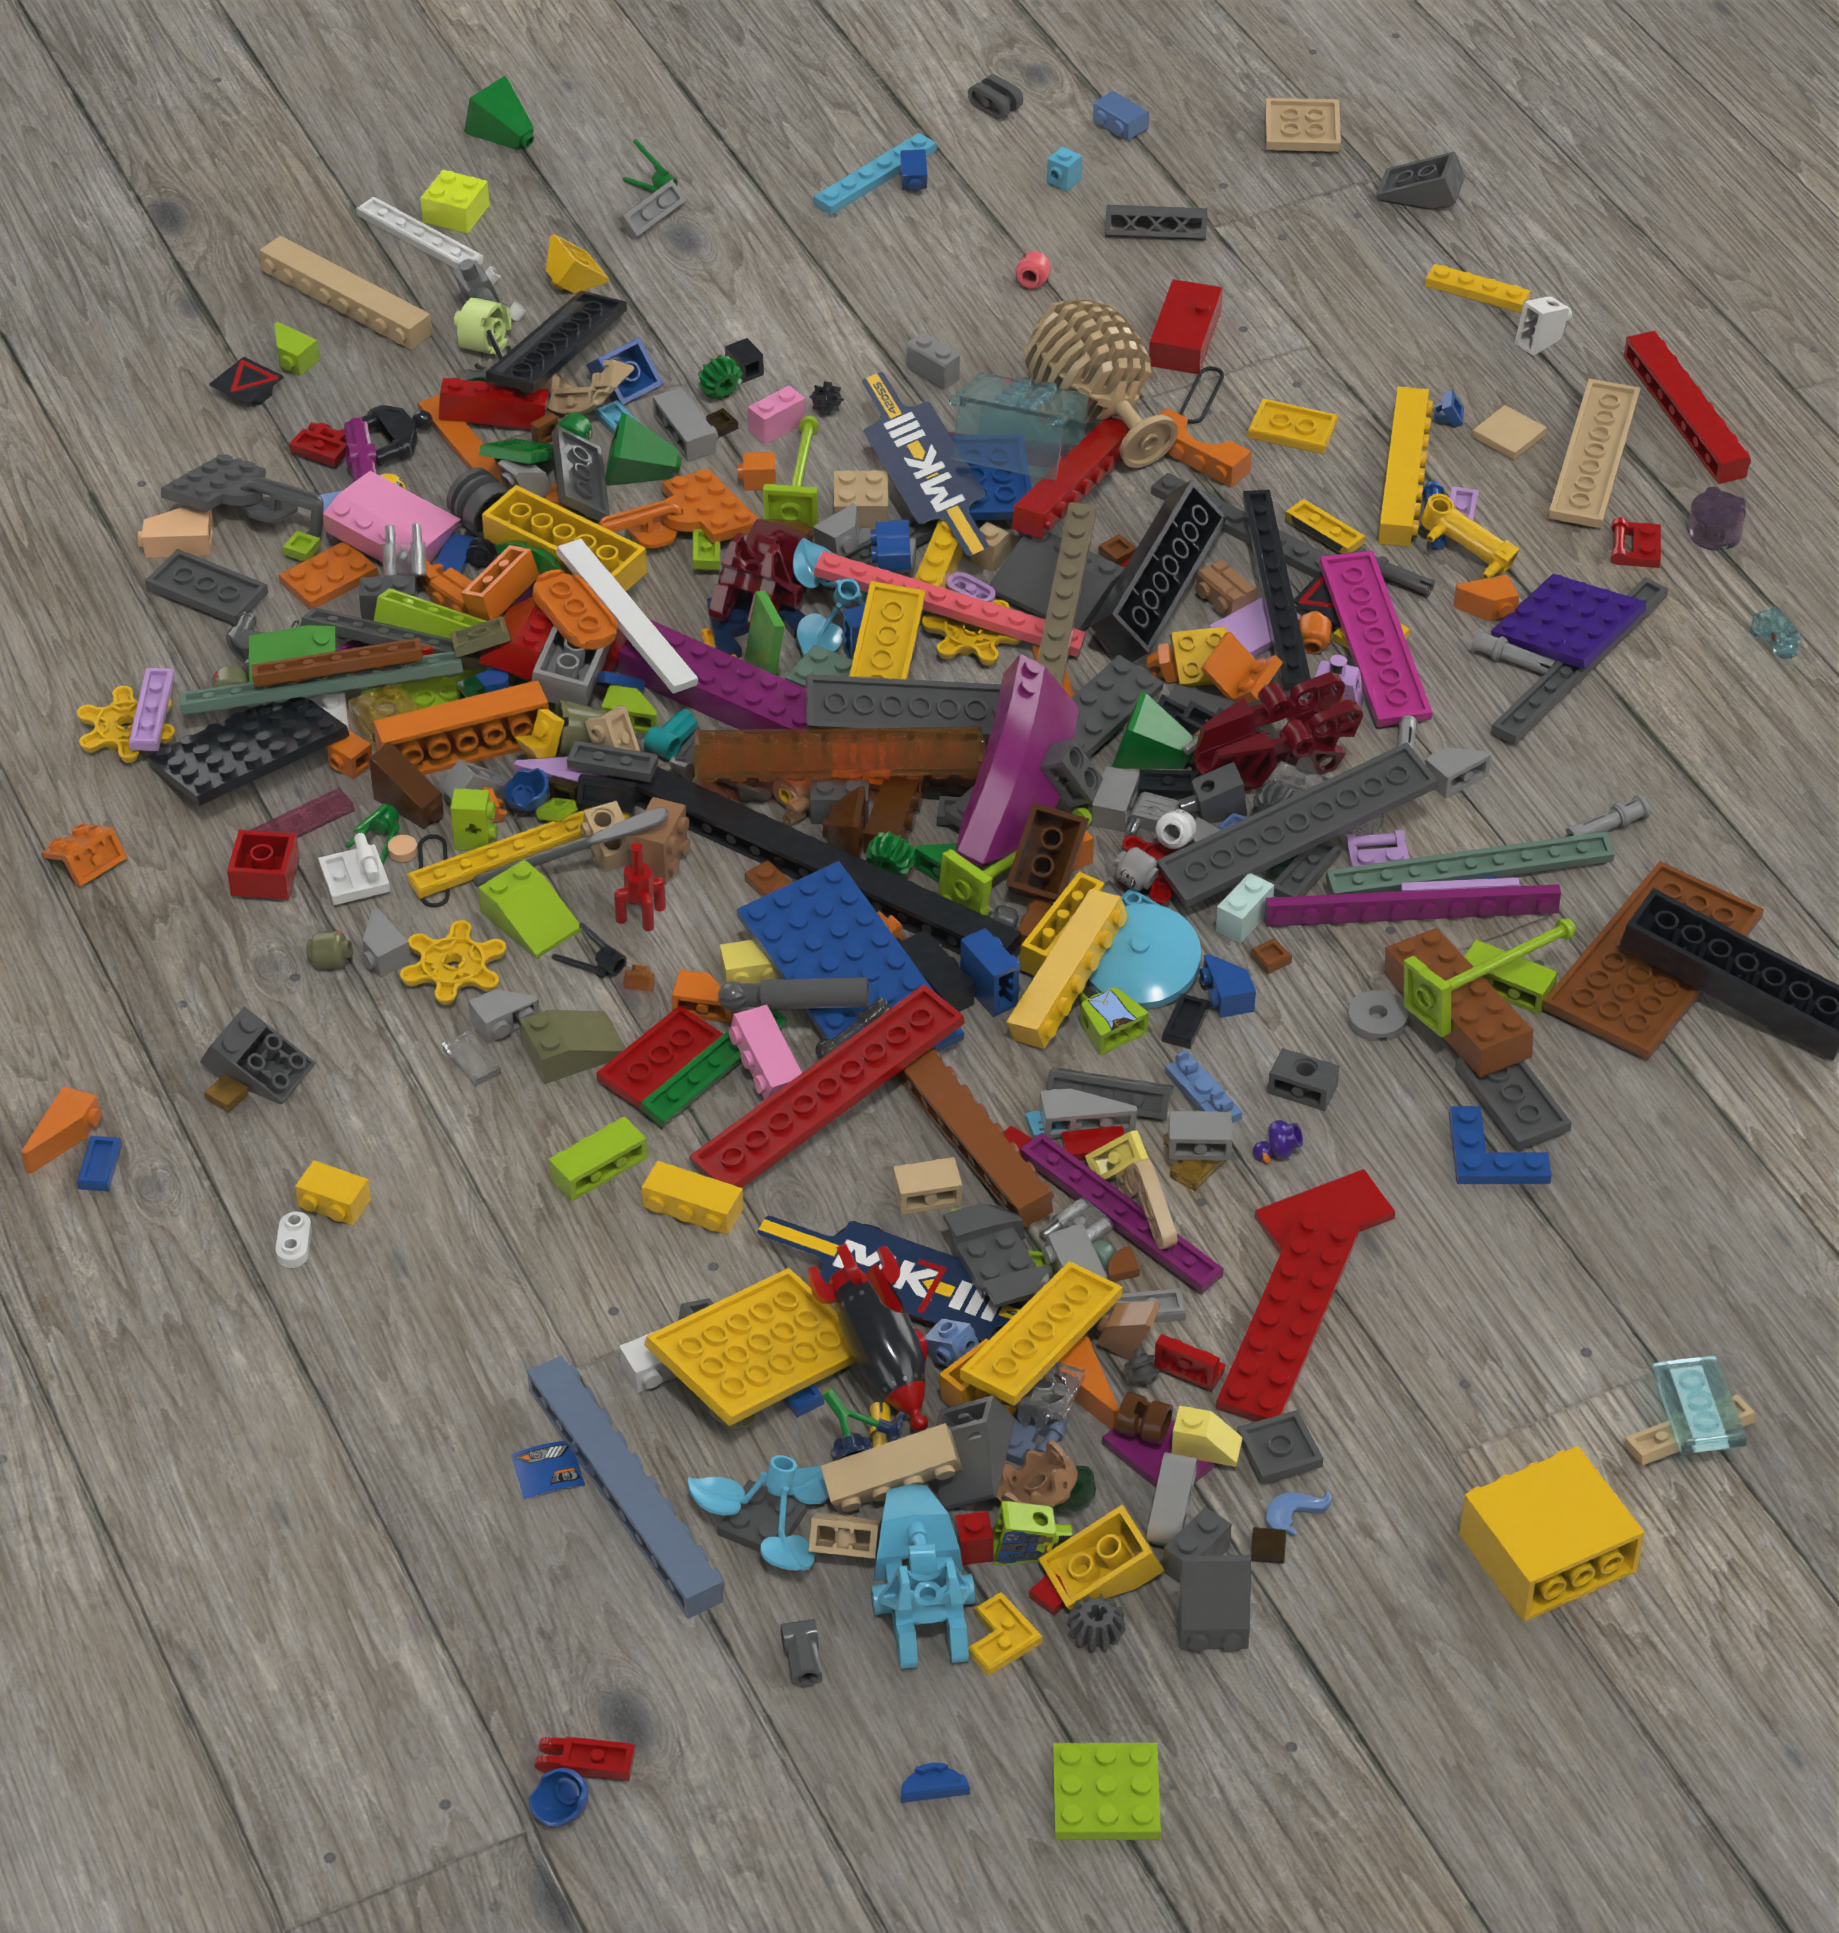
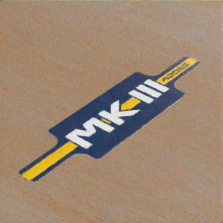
M883 372L863 379L864 387L881 414L878 422L865 428L863 432L919 524H923L933 519L944 520L968 556L987 549V541L969 514V506L974 501L984 497L986 492L931 403L924 402L917 406L904 405Z
M767 1216L757 1231L759 1236L817 1256L823 1265L820 1274L828 1284L830 1278L837 1271L844 1268L836 1247L846 1243L854 1261L865 1274L875 1264L882 1269L877 1250L879 1247L886 1245L900 1267V1277L892 1287L898 1294L907 1313L936 1324L941 1319L970 1323L975 1331L976 1338L981 1340L989 1339L995 1328L1005 1325L1024 1306L1016 1302L996 1308L989 1296L981 1298L958 1257L856 1221H850L842 1233L828 1236L773 1216ZM919 1259L947 1268L924 1313L918 1312V1306L920 1307L938 1271L920 1265Z

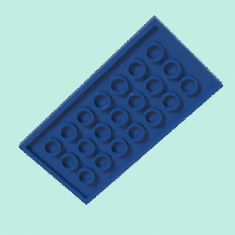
M840 861L737 909V917L781 979L869 978V1007L803 1009L832 1051L923 984L933 990ZM959 1027L933 1047L939 1052L963 1040L964 1031Z

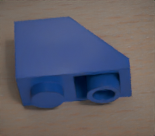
M1211 954L1204 955V965L1199 970L1200 980L1203 986L1207 985L1211 1007H1216L1219 1017L1223 1018L1254 1012L1256 990L1248 970Z

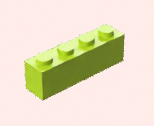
M391 588L377 597L374 621L449 639H451L450 633L486 621Z

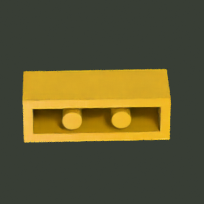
M661 1161L656 1162L641 1186L644 1208L726 1235L729 1234L744 1209L743 1188Z

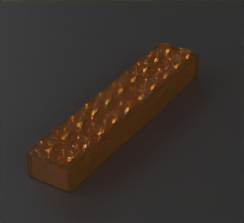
M981 726L694 730L695 779H701L702 782L706 783L716 782L718 778H730L732 782L747 781V778H759V781L771 782L781 777H787L789 781H803L805 777H816L820 781H830L834 777H845L847 780L855 781L861 780L863 776H874V779L889 780L891 776H903L904 779L915 780L919 779L922 775H932L934 779H947L949 775H961V778L974 779L978 776L985 755V741Z

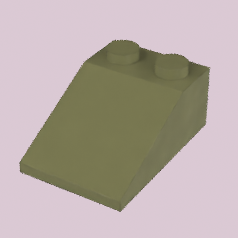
M545 1010L519 1019L522 1045L544 1084L608 1063L626 1049L605 1011Z

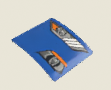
M565 1441L538 1445L511 1455L525 1500L554 1490L585 1485L578 1460Z

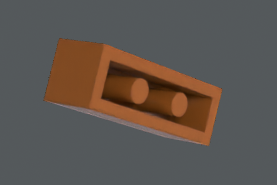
M1035 896L1033 902L1028 904L1027 913L1022 916L1020 927L1016 928V930L1021 932V945L1051 908L1053 901Z

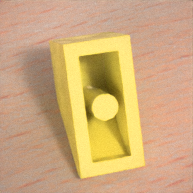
M1179 1405L1173 1429L1172 1453L1198 1458L1201 1461L1236 1467L1242 1437L1212 1411Z

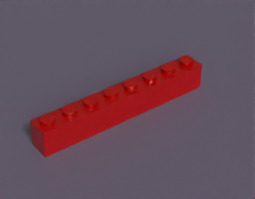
M1655 330L1626 337L1624 359L1717 484L1746 478L1748 467L1751 464L1749 452L1739 443L1737 436L1730 431L1725 420L1715 411L1713 404L1706 399L1700 387L1696 386L1690 378L1688 371L1684 370L1677 357L1668 349L1666 342L1659 337Z
M1112 416L1104 419L1014 505L1012 529L1041 539L1049 530H1053L1061 519L1066 517L1069 502L1079 503L1085 495L1087 496L1096 484H1100L1102 479L1108 473H1111L1119 462L1123 461L1120 457V446L1125 435L1130 431L1123 420Z

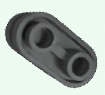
M995 74L989 75L981 83H976L968 89V98L971 104L995 119L1003 118L1010 111L1016 110L1023 104L1022 91Z

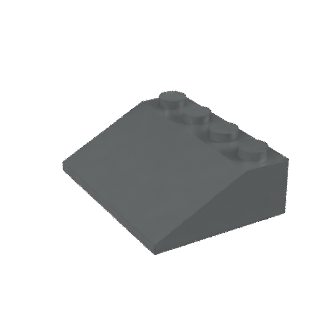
M1049 532L1041 539L1028 534L1022 537L989 584L994 588L996 596L1046 619L1062 538ZM1091 551L1088 554L1074 625L1075 629L1081 631L1093 622L1124 570V567Z

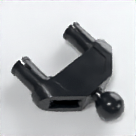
M379 405L371 408L367 415L360 417L363 421L367 422L369 431L374 429L380 432L389 443V445L376 450V464L378 467L397 458L405 460L412 457L418 443L416 428L427 430L433 420L431 414L424 409L417 410L411 418L403 408L388 405Z

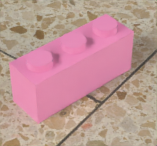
M768 1005L734 1014L731 1027L729 1028L730 1040L734 1045L737 1044L741 1052L743 1066L750 1070L757 1093L762 1094L764 1100H766L802 1074Z

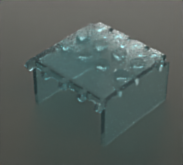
M981 372L970 383L965 384L963 389H959L956 394L949 398L951 405L958 406L951 459L1056 480L1060 453L1068 454L1084 439L1089 399L1087 395L1080 394V392L1057 388V384L1052 382L1037 384L1032 383V379L1027 377H1016V379Z

